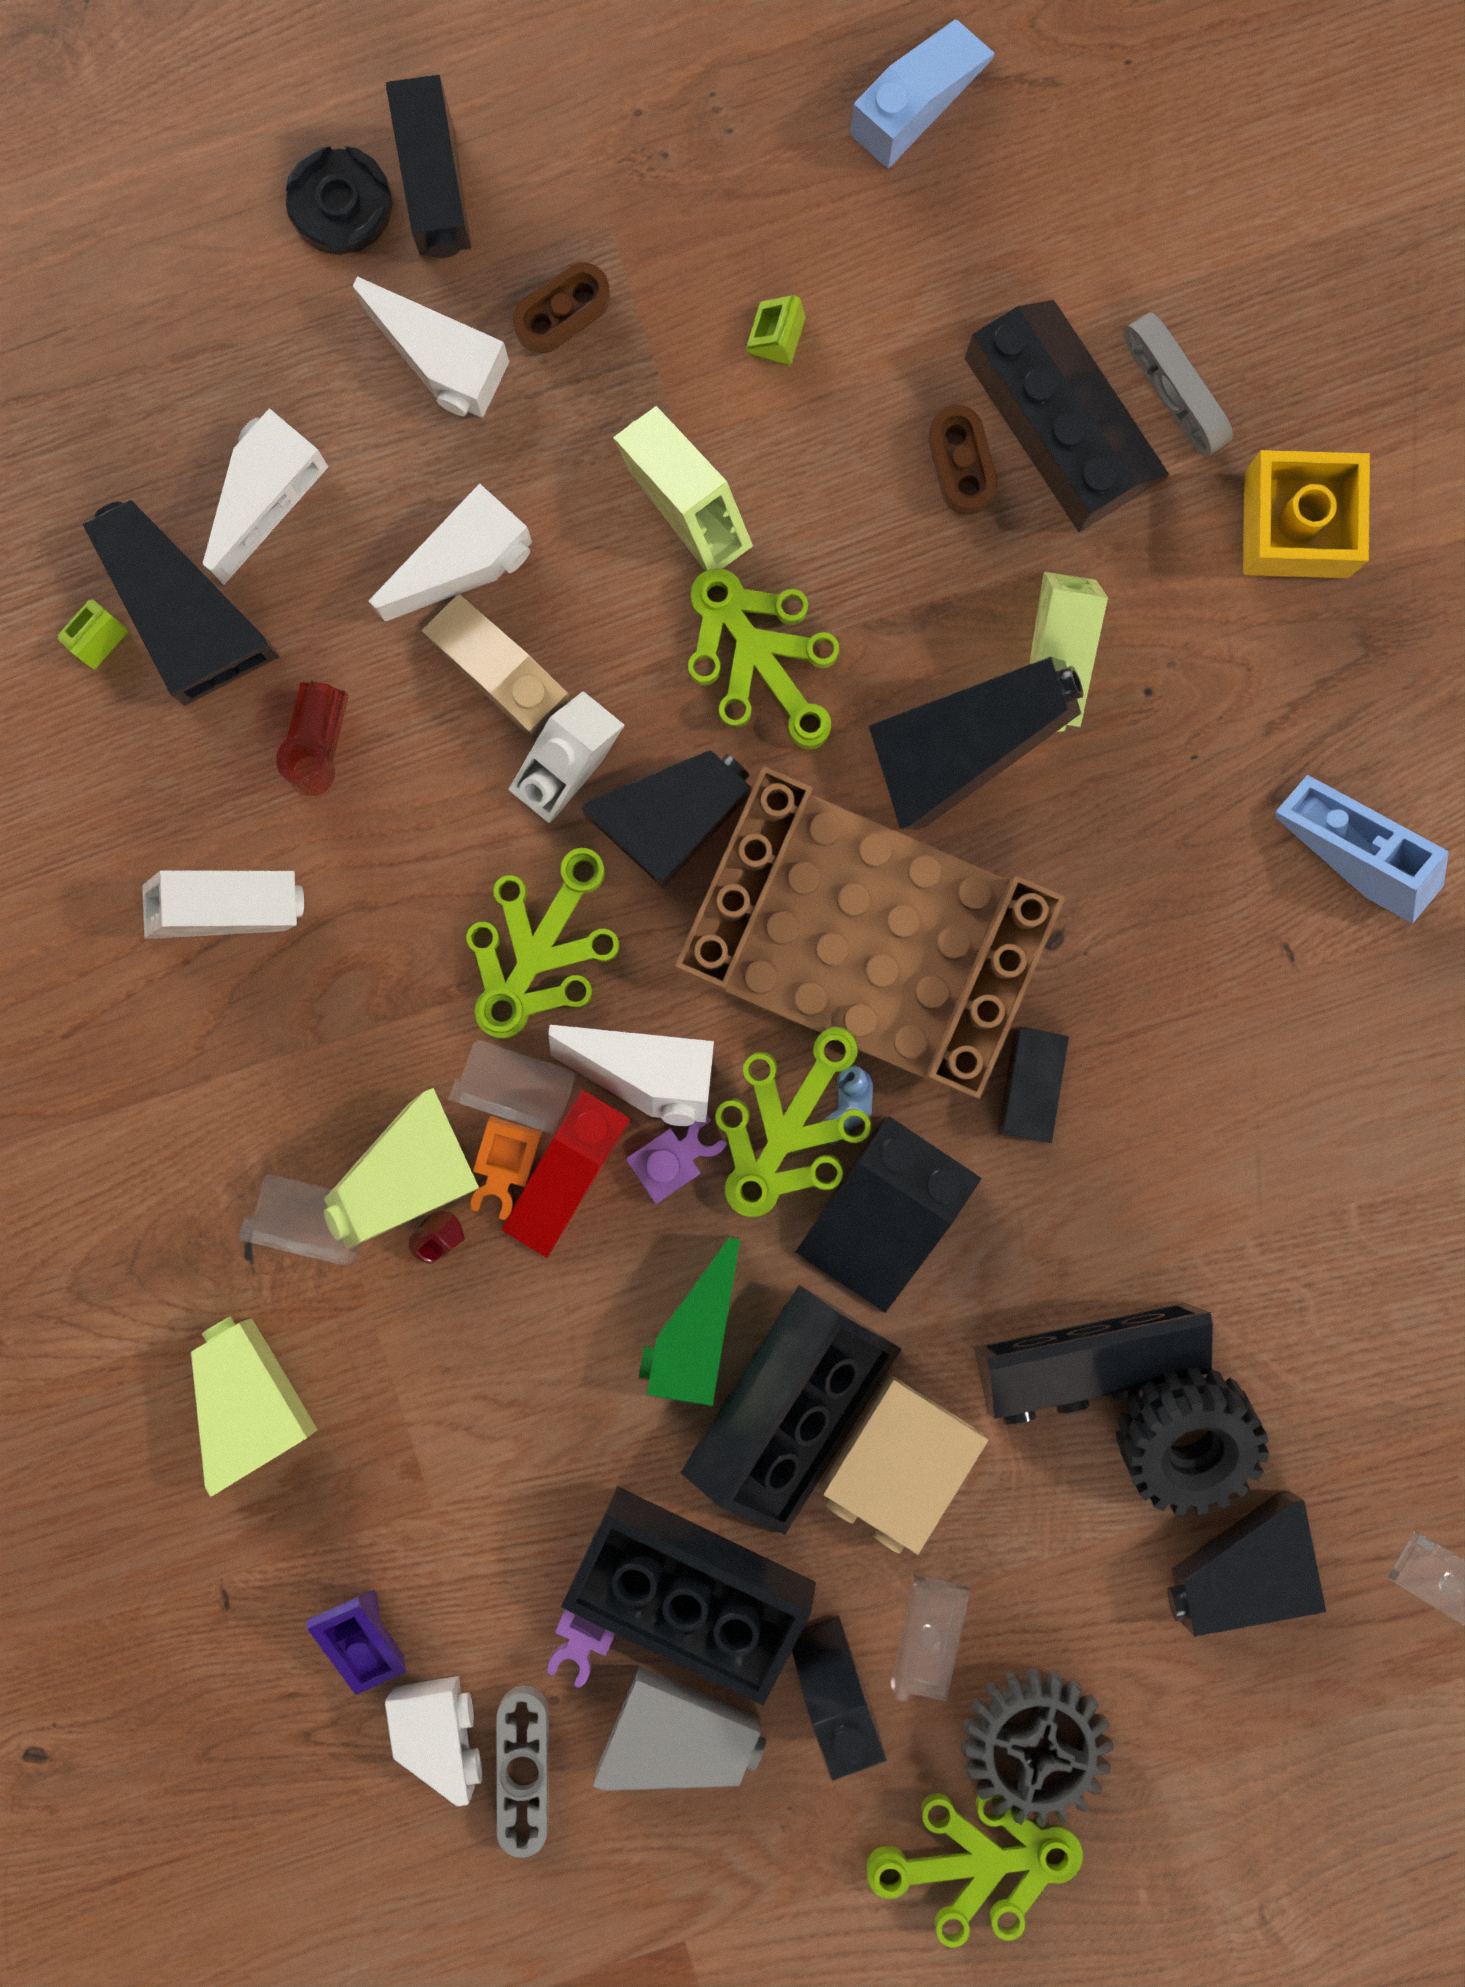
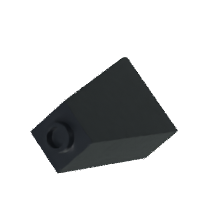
M131 499L126 502L107 504L95 513V518L83 523L170 695L184 706L279 658L273 645Z
M1050 656L868 725L900 829L918 830L930 825L1082 714L1077 699L1083 697V688L1075 668L1072 665L1067 667L1065 661Z

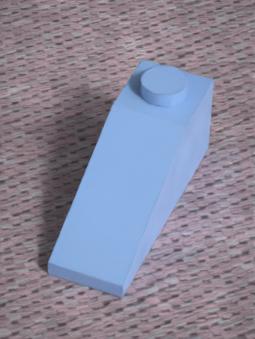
M957 19L953 20L891 64L853 104L850 136L889 169L988 65L994 57V52Z
M1309 775L1302 780L1275 812L1277 820L1365 898L1411 924L1415 922L1444 886L1449 851Z

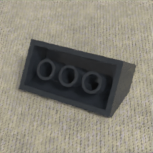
M1055 300L1017 306L972 334L965 356L966 362L1079 533L1169 476L1168 471Z
M798 1285L680 1473L719 1507L785 1535L898 1356L901 1348L832 1303Z
M1180 1303L976 1346L974 1351L987 1412L994 1419L1003 1417L1004 1424H1018L1035 1419V1410L1056 1406L1058 1413H1070L1089 1408V1399L1110 1395L1113 1402L1127 1401L1133 1394L1137 1397H1142L1144 1395L1142 1389L1144 1384L1151 1379L1155 1385L1163 1384L1166 1382L1163 1374L1175 1370L1178 1378L1186 1377V1368H1199L1202 1375L1208 1374L1209 1370H1212L1213 1321L1211 1312L1188 1303Z
M617 1486L561 1608L764 1706L811 1614L816 1582Z

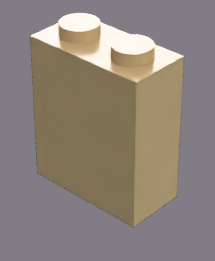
M889 1374L821 1484L823 1495L829 1498L825 1506L849 1523L854 1524L857 1517L875 1527L876 1529L872 1536L894 1552L900 1554L903 1548L906 1547L919 1555L989 1440L980 1430Z

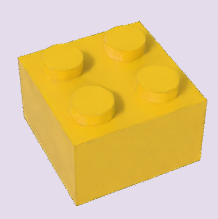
M1261 450L1244 471L1243 575L1350 578L1369 561L1370 453Z

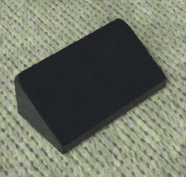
M1021 1026L1014 1029L998 1134L1052 1143L1069 1040L1068 1036Z

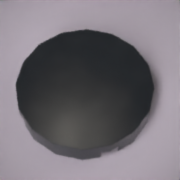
M331 146L318 148L299 160L292 170L286 185L288 217L301 238L321 252L337 255L361 251L378 240L389 224L393 205L386 175L375 159L358 148L344 146L345 149L338 148L333 150Z

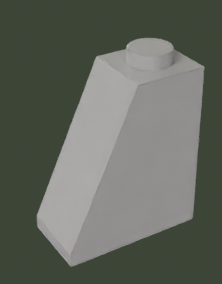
M638 1666L597 1765L593 1787L602 1791L739 1786L746 1769L755 1772L765 1749L766 1739L760 1736V1717Z

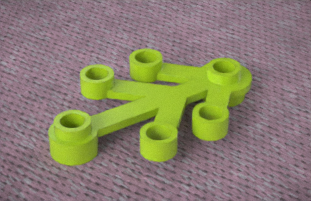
M714 568L701 573L695 579L691 588L692 606L695 612L702 617L697 651L690 657L688 662V672L692 681L698 685L707 686L718 679L720 675V661L716 653L724 624L736 640V648L728 694L722 699L719 706V717L722 723L728 728L739 729L749 722L751 704L748 698L753 669L755 667L790 716L788 734L792 742L798 747L808 750L822 746L828 739L831 730V719L828 712L820 705L807 703L774 655L808 660L817 668H827L837 660L839 653L837 639L832 634L820 632L808 638L756 629L743 613L775 615L784 624H799L807 615L808 600L797 589H788L778 595L743 589L738 577L725 569ZM720 586L724 588L728 594L726 599L722 602L711 601L707 593L712 587ZM788 599H794L801 604L802 610L796 615H788L783 611L782 604ZM819 642L828 643L833 653L828 658H818L813 653V646ZM703 659L711 661L715 667L712 674L708 676L698 675L694 670V666L698 661ZM731 703H740L746 712L741 719L732 720L725 714L726 707ZM808 715L814 716L819 720L820 728L816 732L807 733L800 727V720Z
M577 848L570 851L564 857L561 863V876L564 883L534 935L532 934L524 904L527 898L526 885L520 878L514 875H505L496 881L493 894L496 901L503 907L517 959V964L507 981H505L496 953L500 944L499 931L492 924L485 921L476 922L468 929L466 942L469 948L476 954L485 991L476 1001L475 1018L479 1027L486 1034L495 1038H509L522 1031L529 1015L566 1005L572 1008L586 1006L593 997V988L590 982L580 975L567 977L563 980L561 986L531 993L526 992L535 976L539 973L591 959L608 962L619 953L620 943L616 934L605 928L593 931L587 938L553 947L582 895L595 891L604 880V864L600 856L593 850ZM581 863H588L594 868L592 878L586 882H580L574 877V870ZM510 882L516 883L520 887L519 897L511 902L503 900L501 897L502 887ZM480 929H489L493 934L492 943L486 948H478L474 943V935ZM602 935L609 936L613 940V949L606 955L597 954L593 949L595 939ZM573 982H581L586 987V995L581 1001L573 1002L567 997L566 990ZM503 1001L508 1002L512 1007L511 1017L504 1022L497 1021L493 1016L495 1005Z
M830 1027L817 1037L813 1048L816 1062L785 1114L775 1081L777 1074L775 1059L768 1053L757 1052L745 1061L743 1074L745 1079L754 1085L768 1143L756 1161L746 1128L750 1118L747 1105L739 1099H728L718 1107L715 1114L716 1123L727 1134L735 1165V1170L726 1181L725 1195L729 1205L737 1213L746 1217H759L768 1213L775 1206L780 1194L813 1186L823 1190H830L841 1182L844 1173L843 1165L833 1155H821L814 1160L811 1166L780 1172L776 1171L789 1152L842 1139L850 1143H858L868 1137L871 1130V1119L864 1110L859 1108L848 1109L841 1117L803 1126L834 1073L849 1068L857 1057L858 1043L855 1036L849 1030L842 1027ZM838 1040L844 1044L846 1054L842 1059L832 1060L827 1057L825 1046L829 1041ZM763 1059L769 1064L770 1074L767 1078L758 1079L752 1075L750 1066L754 1060ZM735 1106L740 1109L743 1115L740 1124L733 1126L725 1122L723 1111L726 1107ZM850 1116H859L865 1122V1130L858 1135L849 1134L844 1127V1121ZM822 1163H831L837 1170V1177L832 1181H823L817 1175V1167ZM748 1181L757 1182L762 1189L761 1197L755 1200L746 1198L742 1192L743 1184Z
M933 1793L928 1795L921 1804L920 1811L924 1825L933 1833H946L968 1852L908 1859L899 1848L882 1846L875 1849L868 1857L866 1863L867 1879L870 1888L875 1894L885 1899H894L903 1895L910 1885L971 1878L952 1904L938 1911L934 1920L939 1941L947 1947L956 1948L967 1941L970 1934L969 1921L1006 1873L1026 1871L1007 1899L997 1901L991 1907L989 1913L994 1933L1002 1940L1012 1941L1019 1938L1024 1932V1915L1047 1884L1065 1883L1078 1873L1082 1865L1083 1851L1076 1835L1061 1825L1052 1824L1040 1828L1029 1818L1020 1825L1013 1819V1806L1002 1815L988 1814L983 1810L984 1804L989 1799H999L1002 1795L999 1793L988 1799H981L977 1795L975 1806L982 1822L992 1827L1002 1825L1024 1844L1002 1848L955 1811L951 1800L946 1795ZM936 1805H942L948 1809L947 1816L941 1821H933L928 1817L930 1809ZM1059 1848L1065 1851V1856L1060 1863L1050 1864L1046 1861V1855L1050 1850ZM894 1869L900 1873V1877L893 1884H885L879 1879L883 1871ZM1005 1912H1012L1017 1915L1015 1923L1010 1927H1002L997 1923L999 1917ZM956 1919L962 1923V1926L957 1933L947 1934L942 1930L943 1924L947 1920Z

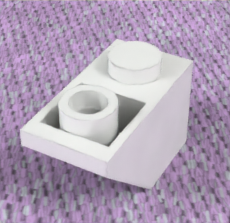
M584 691L550 716L508 790L550 823L602 763L625 725Z
M459 1676L394 1686L385 1701L393 1759L456 1806L469 1805L475 1784L482 1782L480 1753L478 1748L470 1749L467 1728L473 1727L474 1724L473 1704L470 1693H461Z

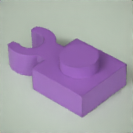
M708 1115L706 1122L695 1121L694 1124L690 1125L687 1136L679 1141L670 1128L626 1158L655 1204L701 1174L693 1159L699 1155L706 1157L717 1155L727 1145L724 1138L712 1146H705L700 1143L698 1131L702 1126L707 1125L711 1121Z
M564 1610L555 1633L569 1640L553 1651L548 1664V1674L554 1676L561 1661L572 1659L579 1665V1672L577 1673L574 1686L580 1688L589 1677L591 1669L590 1650L606 1656L615 1633Z

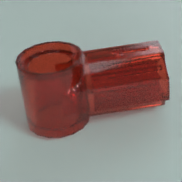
M314 681L300 683L287 740L280 746L276 754V766L279 773L298 793L306 796H316L324 793L331 787L335 779L333 760L349 698L348 694L343 690ZM307 756L317 757V766L311 774L304 777L295 776V767L302 758Z

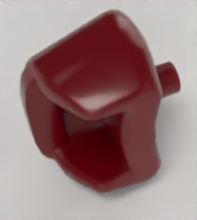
M442 1210L430 1214L421 1223L419 1228L410 1237L408 1245L410 1252L417 1259L433 1264L463 1242L465 1237L456 1216L449 1211Z

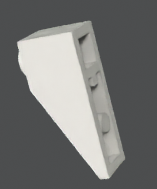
M357 276L353 288L362 308L432 394L437 397V403L449 412L459 416H465L468 411L483 418L509 364L504 342Z
M270 408L261 418H254L245 425L239 435V443L233 448L203 560V565L223 585L226 584L328 468L319 450Z
M479 484L373 595L369 603L377 615L386 622L496 581L505 571L512 573L517 570L527 559L530 553L528 546L532 543L528 528Z
M550 1025L548 1035L551 1057L649 1116L662 1118L665 1123L675 1126H689L694 1124L695 1121L706 1122L714 1041Z

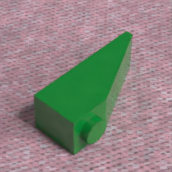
M730 1235L727 1237L657 1334L655 1347L644 1346L639 1379L649 1380L647 1395L713 1406L740 1237Z

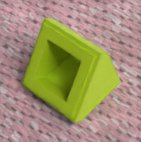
M796 295L761 301L746 351L752 355L791 366L806 318L801 299Z
M92 599L91 601L88 600L57 635V639L71 653L95 670L130 630Z

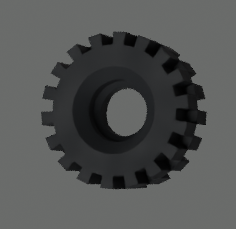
M1186 1368V1377L1178 1378L1175 1370L1163 1374L1166 1382L1159 1386H1156L1151 1379L1142 1386L1146 1394L1142 1399L1133 1394L1126 1402L1131 1414L1120 1412L1117 1421L1121 1430L1116 1432L1119 1451L1139 1495L1145 1501L1150 1498L1153 1507L1164 1511L1167 1505L1170 1504L1173 1514L1185 1515L1187 1507L1192 1506L1197 1515L1209 1513L1208 1504L1217 1502L1220 1509L1231 1505L1228 1496L1233 1492L1243 1497L1250 1491L1246 1480L1248 1478L1256 1481L1260 1479L1264 1471L1259 1462H1268L1269 1451L1265 1443L1269 1442L1267 1433L1245 1391H1242L1238 1383L1231 1377L1225 1381L1220 1372L1211 1369L1206 1378H1203L1199 1368ZM1208 1430L1199 1441L1183 1447L1172 1446L1180 1436L1187 1432Z

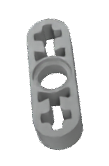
M1149 312L1124 328V339L1129 352L1192 446L1201 455L1208 457L1233 440V431L1227 416L1162 320L1154 313Z
M523 1685L517 1686L505 1694L497 1712V1839L499 1845L507 1854L516 1858H527L536 1854L542 1848L549 1828V1706L542 1692L534 1687ZM518 1702H527L528 1711L537 1713L538 1716L531 1717L527 1729V1742L516 1743L519 1736V1721L517 1717L509 1716L508 1713L515 1711ZM507 1740L510 1742H514L515 1744L508 1746ZM539 1740V1745L532 1743V1741ZM517 1757H528L536 1763L539 1776L529 1785L516 1784L508 1775V1764ZM507 1797L513 1799V1801L508 1802ZM539 1797V1801H536L532 1798ZM529 1800L527 1822L528 1825L537 1826V1828L531 1830L529 1839L523 1840L519 1839L518 1830L509 1829V1827L514 1826L519 1813V1801Z

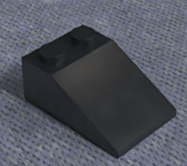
M885 1116L795 1252L886 1313L952 1225L982 1178L890 1116Z

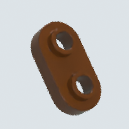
M575 263L562 270L522 299L516 306L513 314L515 333L522 346L535 353L551 352L600 318L610 303L609 283L604 272L590 263ZM581 291H588L593 294L592 299L586 303H580L574 298ZM541 321L551 325L550 329L543 334L535 333L532 330L533 326Z
M951 405L945 407L934 417L928 436L942 496L946 504L955 512L966 515L976 514L990 504L997 487V477L983 423L978 414L966 406ZM952 431L958 432L963 436L964 442L959 445L950 444L945 435ZM962 482H971L975 485L977 493L972 496L964 495L959 490L958 485Z

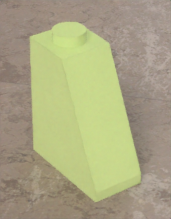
M657 406L633 421L627 428L613 437L629 472L705 571L714 568L723 569L753 547L727 481Z
M1044 572L1030 664L1051 656L1065 661L1067 667L1072 665L1075 668L1083 688V697L1077 699L1082 714L1066 725L1081 727L1108 597L1097 580ZM1066 725L1057 732L1065 731Z
M434 1088L424 1091L413 1099L325 1197L324 1200L328 1207L324 1210L326 1224L336 1240L342 1239L347 1249L464 1197L479 1188Z
M231 1316L204 1331L202 1336L206 1343L191 1352L204 1483L210 1497L297 1445L318 1430L252 1318L235 1324Z

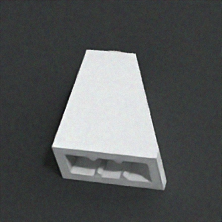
M159 871L142 885L144 939L281 932L296 926V918H301L304 911V893L301 885H295V871Z

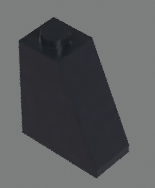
M440 74L385 82L410 226L419 255L447 258L456 255L459 250L471 249L455 129Z
M709 750L593 798L581 809L591 823L655 882L664 888L750 796L751 786L745 782L750 775L729 754H725L720 759L712 750Z
M1290 1491L1277 1493L1173 1567L1172 1574L1175 1586L1167 1588L1168 1601L1174 1620H1182V1624L1194 1637L1325 1613L1326 1608L1305 1501Z
M836 1616L804 1628L792 1649V1654L812 1727L831 1780L840 1779L887 1761L877 1720L840 1617Z

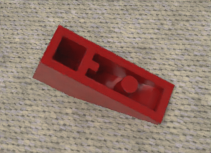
M582 1090L553 1137L501 1230L548 1258L633 1119L590 1092Z

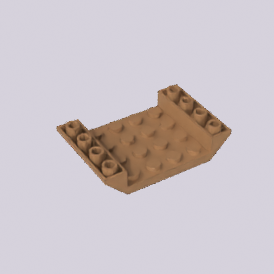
M763 766L675 967L729 995L819 1034L830 1027L845 1028L855 1036L858 1043V1051L922 1079L980 1099L1066 897L1017 875L1008 880L813 796V787Z

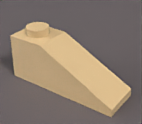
M460 594L421 630L534 743L550 716L571 701L568 692L528 653Z

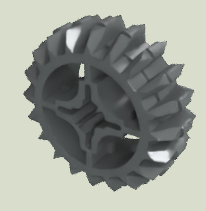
M1030 1667L1026 1673V1683L1020 1684L1014 1672H1008L1006 1674V1681L1010 1688L1001 1692L993 1682L987 1685L986 1689L992 1699L990 1704L980 1699H974L972 1707L981 1720L972 1718L964 1720L963 1728L965 1733L973 1737L961 1743L963 1756L972 1759L965 1766L969 1779L979 1780L975 1789L981 1799H988L1000 1793L1002 1796L999 1799L993 1798L992 1800L994 1812L1002 1815L1013 1806V1819L1020 1825L1027 1819L1030 1811L1033 1812L1037 1825L1043 1828L1048 1820L1047 1812L1055 1811L1060 1822L1066 1823L1068 1813L1065 1807L1071 1803H1074L1078 1810L1086 1812L1088 1805L1082 1796L1085 1790L1092 1794L1101 1795L1102 1786L1094 1777V1774H1111V1765L1108 1760L1101 1756L1113 1751L1111 1739L1108 1736L1102 1735L1109 1727L1108 1720L1103 1714H1094L1098 1707V1702L1093 1695L1089 1694L1080 1697L1082 1687L1075 1679L1070 1680L1062 1687V1677L1059 1672L1051 1670L1044 1684H1042L1037 1669ZM1032 1707L1029 1716L1023 1722H1006L1017 1712ZM1056 1709L1066 1713L1077 1723L1079 1731L1078 1748L1069 1746L1066 1739L1056 1736L1058 1726L1054 1719ZM1044 1738L1047 1747H1037L1034 1755L1030 1756L1026 1748L1027 1745L1036 1746L1039 1739ZM994 1745L1004 1747L1008 1755L1018 1758L1016 1766L1020 1774L1018 1783L1005 1777L995 1767L993 1760ZM1057 1770L1066 1771L1058 1779L1042 1785L1045 1777L1051 1772Z

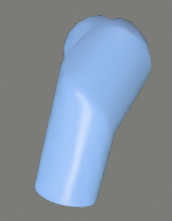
M850 1066L846 1070L840 1071L837 1077L838 1109L823 1121L841 1117L846 1110L851 1108L862 1109L870 1117L873 1099L871 1077L858 1066ZM850 1116L844 1121V1127L850 1134L863 1124L864 1121L859 1116ZM841 1140L830 1142V1144L834 1146Z

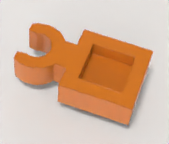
M490 1116L473 1172L486 1175L488 1178L475 1190L471 1199V1210L478 1212L483 1202V1197L493 1194L502 1201L499 1219L505 1220L509 1216L514 1205V1193L510 1184L526 1187L542 1131Z

